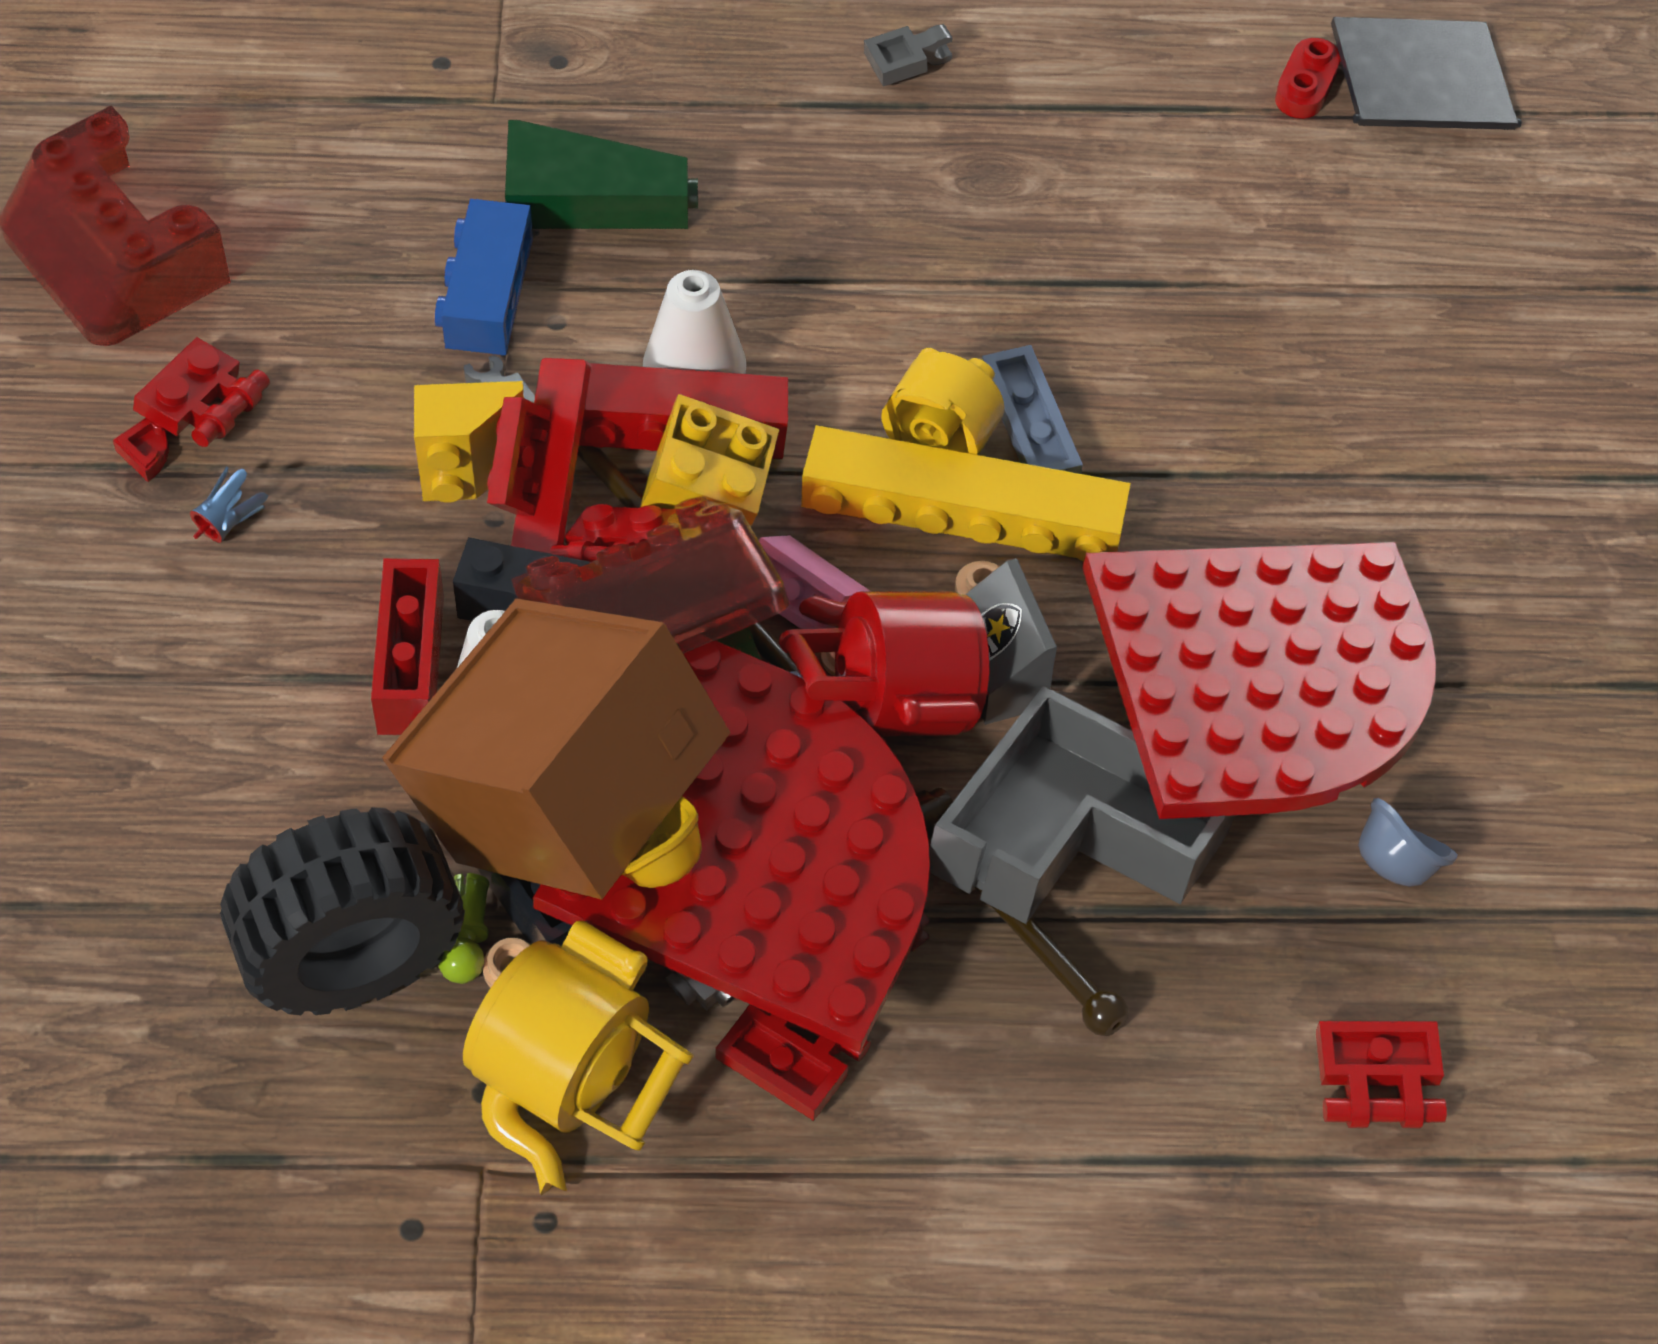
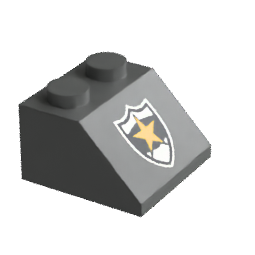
M1016 558L1003 563L965 594L979 608L988 639L989 682L984 708L981 713L985 725L1021 715L1042 686L1049 689L1051 687L1057 646Z

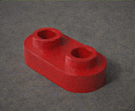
M1307 38L1295 46L1277 86L1275 102L1280 111L1298 119L1313 117L1321 111L1337 77L1341 60L1336 45L1322 38Z

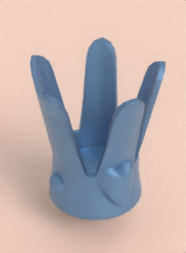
M226 466L208 498L190 512L192 521L199 528L193 536L195 539H198L204 533L211 540L220 543L235 525L265 508L261 504L267 500L268 495L260 492L232 509L242 495L240 487L246 480L247 473L245 469L237 470L218 491L229 469Z

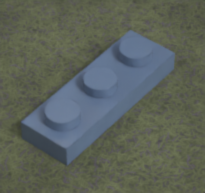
M1028 345L982 356V360L994 370L995 377L993 381L1000 390L1004 401L1002 421L1020 463L1082 474V461L1032 346Z

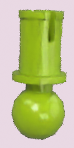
M462 873L453 877L464 902L465 914L461 932L458 934L455 945L451 951H444L443 959L439 963L442 975L449 981L458 984L473 981L481 974L485 963L483 951L477 943L486 940L489 931L484 925V916L490 882L486 877L474 873H467L466 885L463 884L464 876Z

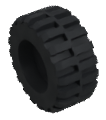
M371 807L369 812H360L355 808L340 811L338 816L325 818L322 815L307 820L308 825L296 830L289 828L276 835V841L270 845L262 844L250 854L249 862L247 864H240L232 873L230 883L226 885L220 904L222 908L220 912L221 920L244 985L250 995L275 1011L281 1009L287 1014L300 1016L305 1011H310L314 1015L330 1014L334 1009L344 1008L347 1011L361 1007V1003L374 998L377 1001L392 995V990L402 985L407 987L420 979V973L424 970L433 969L443 959L444 951H451L457 941L458 934L461 932L465 910L463 908L464 902L434 831L427 824L399 810L393 813L386 808Z

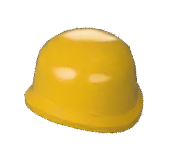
M681 796L621 875L629 878L638 886L654 888L677 882L691 871L699 860L702 847L697 823L698 814L694 806L687 799Z

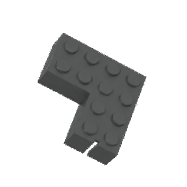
M1042 686L936 823L929 849V873L969 894L975 887L982 890L980 900L1027 924L1070 862L1080 851L1181 905L1228 835L1235 815L1159 819L1133 732Z

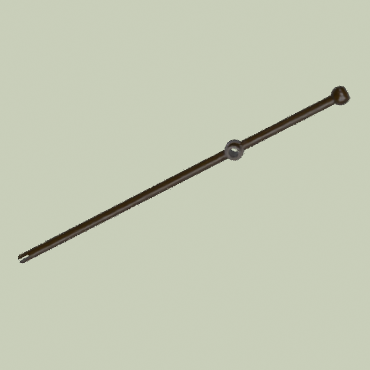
M579 445L577 455L621 503L628 508H640L643 494L599 447ZM680 537L669 555L677 562L695 551ZM740 601L755 645L762 657L769 664L788 672L797 671L799 673L789 654L781 649L775 637ZM939 787L930 792L926 790L917 792L915 790L923 812L928 839L931 841L936 823L953 803L950 795ZM975 887V889H976V890L979 892V894L981 895V894H982V890H980L979 888ZM991 906L1083 1006L1082 1020L1087 1029L1095 1035L1110 1036L1125 1024L1128 1019V1007L1124 999L1113 991H1100L1033 917L1025 924Z

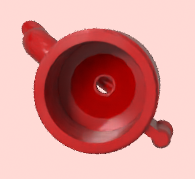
M859 591L854 593L847 602H837L814 594L813 597H809L800 603V613L819 623L838 628L787 630L779 637L781 649L791 657L806 683L805 690L811 699L844 702L861 716L880 737L957 735L971 730L979 720L984 708L989 682L988 639L979 608L967 595L952 591ZM835 652V676H827L814 653Z

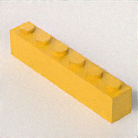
M816 425L802 475L801 507L815 509L824 514L837 513L864 518L877 524L891 523L917 528L931 534L944 533L971 538L984 544L998 543L1024 548L1033 553H1051L1073 557L1084 562L1086 553L1118 552L1131 483Z

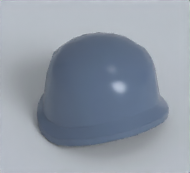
M1374 798L1371 802V813L1361 833L1358 847L1362 858L1368 866L1381 877L1398 885L1418 886L1426 882L1442 866L1452 865L1455 862L1458 854L1449 846L1421 832L1410 829L1399 813L1384 800Z

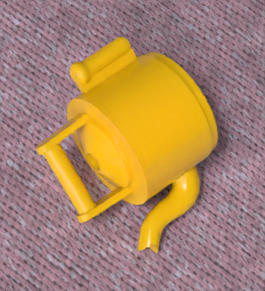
M576 921L572 925L562 946L556 943L551 944L545 940L536 941L521 951L508 964L478 1008L470 1025L463 1048V1063L465 1067L471 1070L474 1077L487 1084L481 1101L482 1120L490 1136L505 1148L526 1158L532 1164L536 1173L540 1195L545 1194L552 1186L567 1191L562 1161L553 1145L521 1118L518 1112L519 1105L563 1133L571 1132L585 1122L634 1150L641 1151L645 1144V1141L642 1139L684 1064L689 1065L694 1057L688 1050L647 1023L649 1014L648 1000L633 990L646 969V955L641 951L631 950L585 921ZM643 1035L664 1051L624 1123L619 1127L595 1112L608 1095L616 1090L626 1078L631 1067L633 1055Z

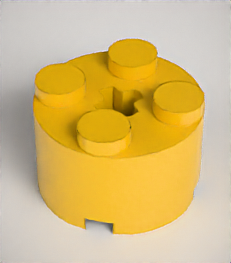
M932 348L922 349L882 409L881 419L886 434L890 439L979 455L1004 414L1003 397L993 381L995 377L994 370L989 364L978 358L966 360L957 355L939 352Z

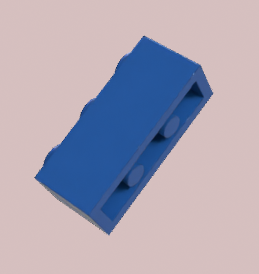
M470 199L465 219H457L454 246L458 250L456 257H448L445 287H448L446 296H438L435 308V326L443 327L445 349L497 355L507 354L533 241L530 205Z

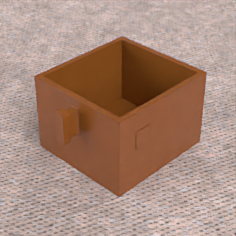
M515 599L384 754L382 759L456 863L603 899L731 732L664 622Z

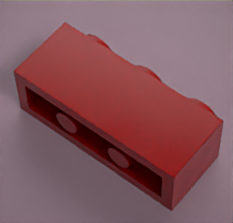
M383 558L371 692L377 735H401L437 693L444 591L439 559Z

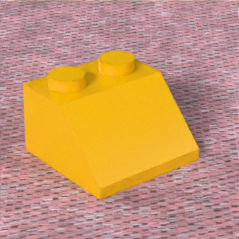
M523 381L414 385V441L423 501L451 503L458 500L477 499L488 490V475L493 467L497 443L496 425L501 416L504 397L524 398Z

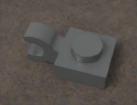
M944 24L933 26L916 35H913L909 26H905L864 40V54L884 87L927 72V62L932 65H941L950 61L952 53L946 44L952 42L953 38Z

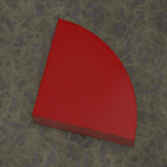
M144 418L113 439L115 451L147 482L152 480L161 471L169 453L166 430L147 418Z

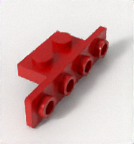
M543 358L540 363L534 403L522 397H504L501 416L496 425L497 443L493 467L488 475L487 485L489 492L487 503L516 515L511 546L550 554V549L553 545H563L592 367L591 363L584 359Z

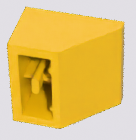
M678 394L653 461L640 507L655 505L662 509H683L687 529L740 547L758 515L779 429Z

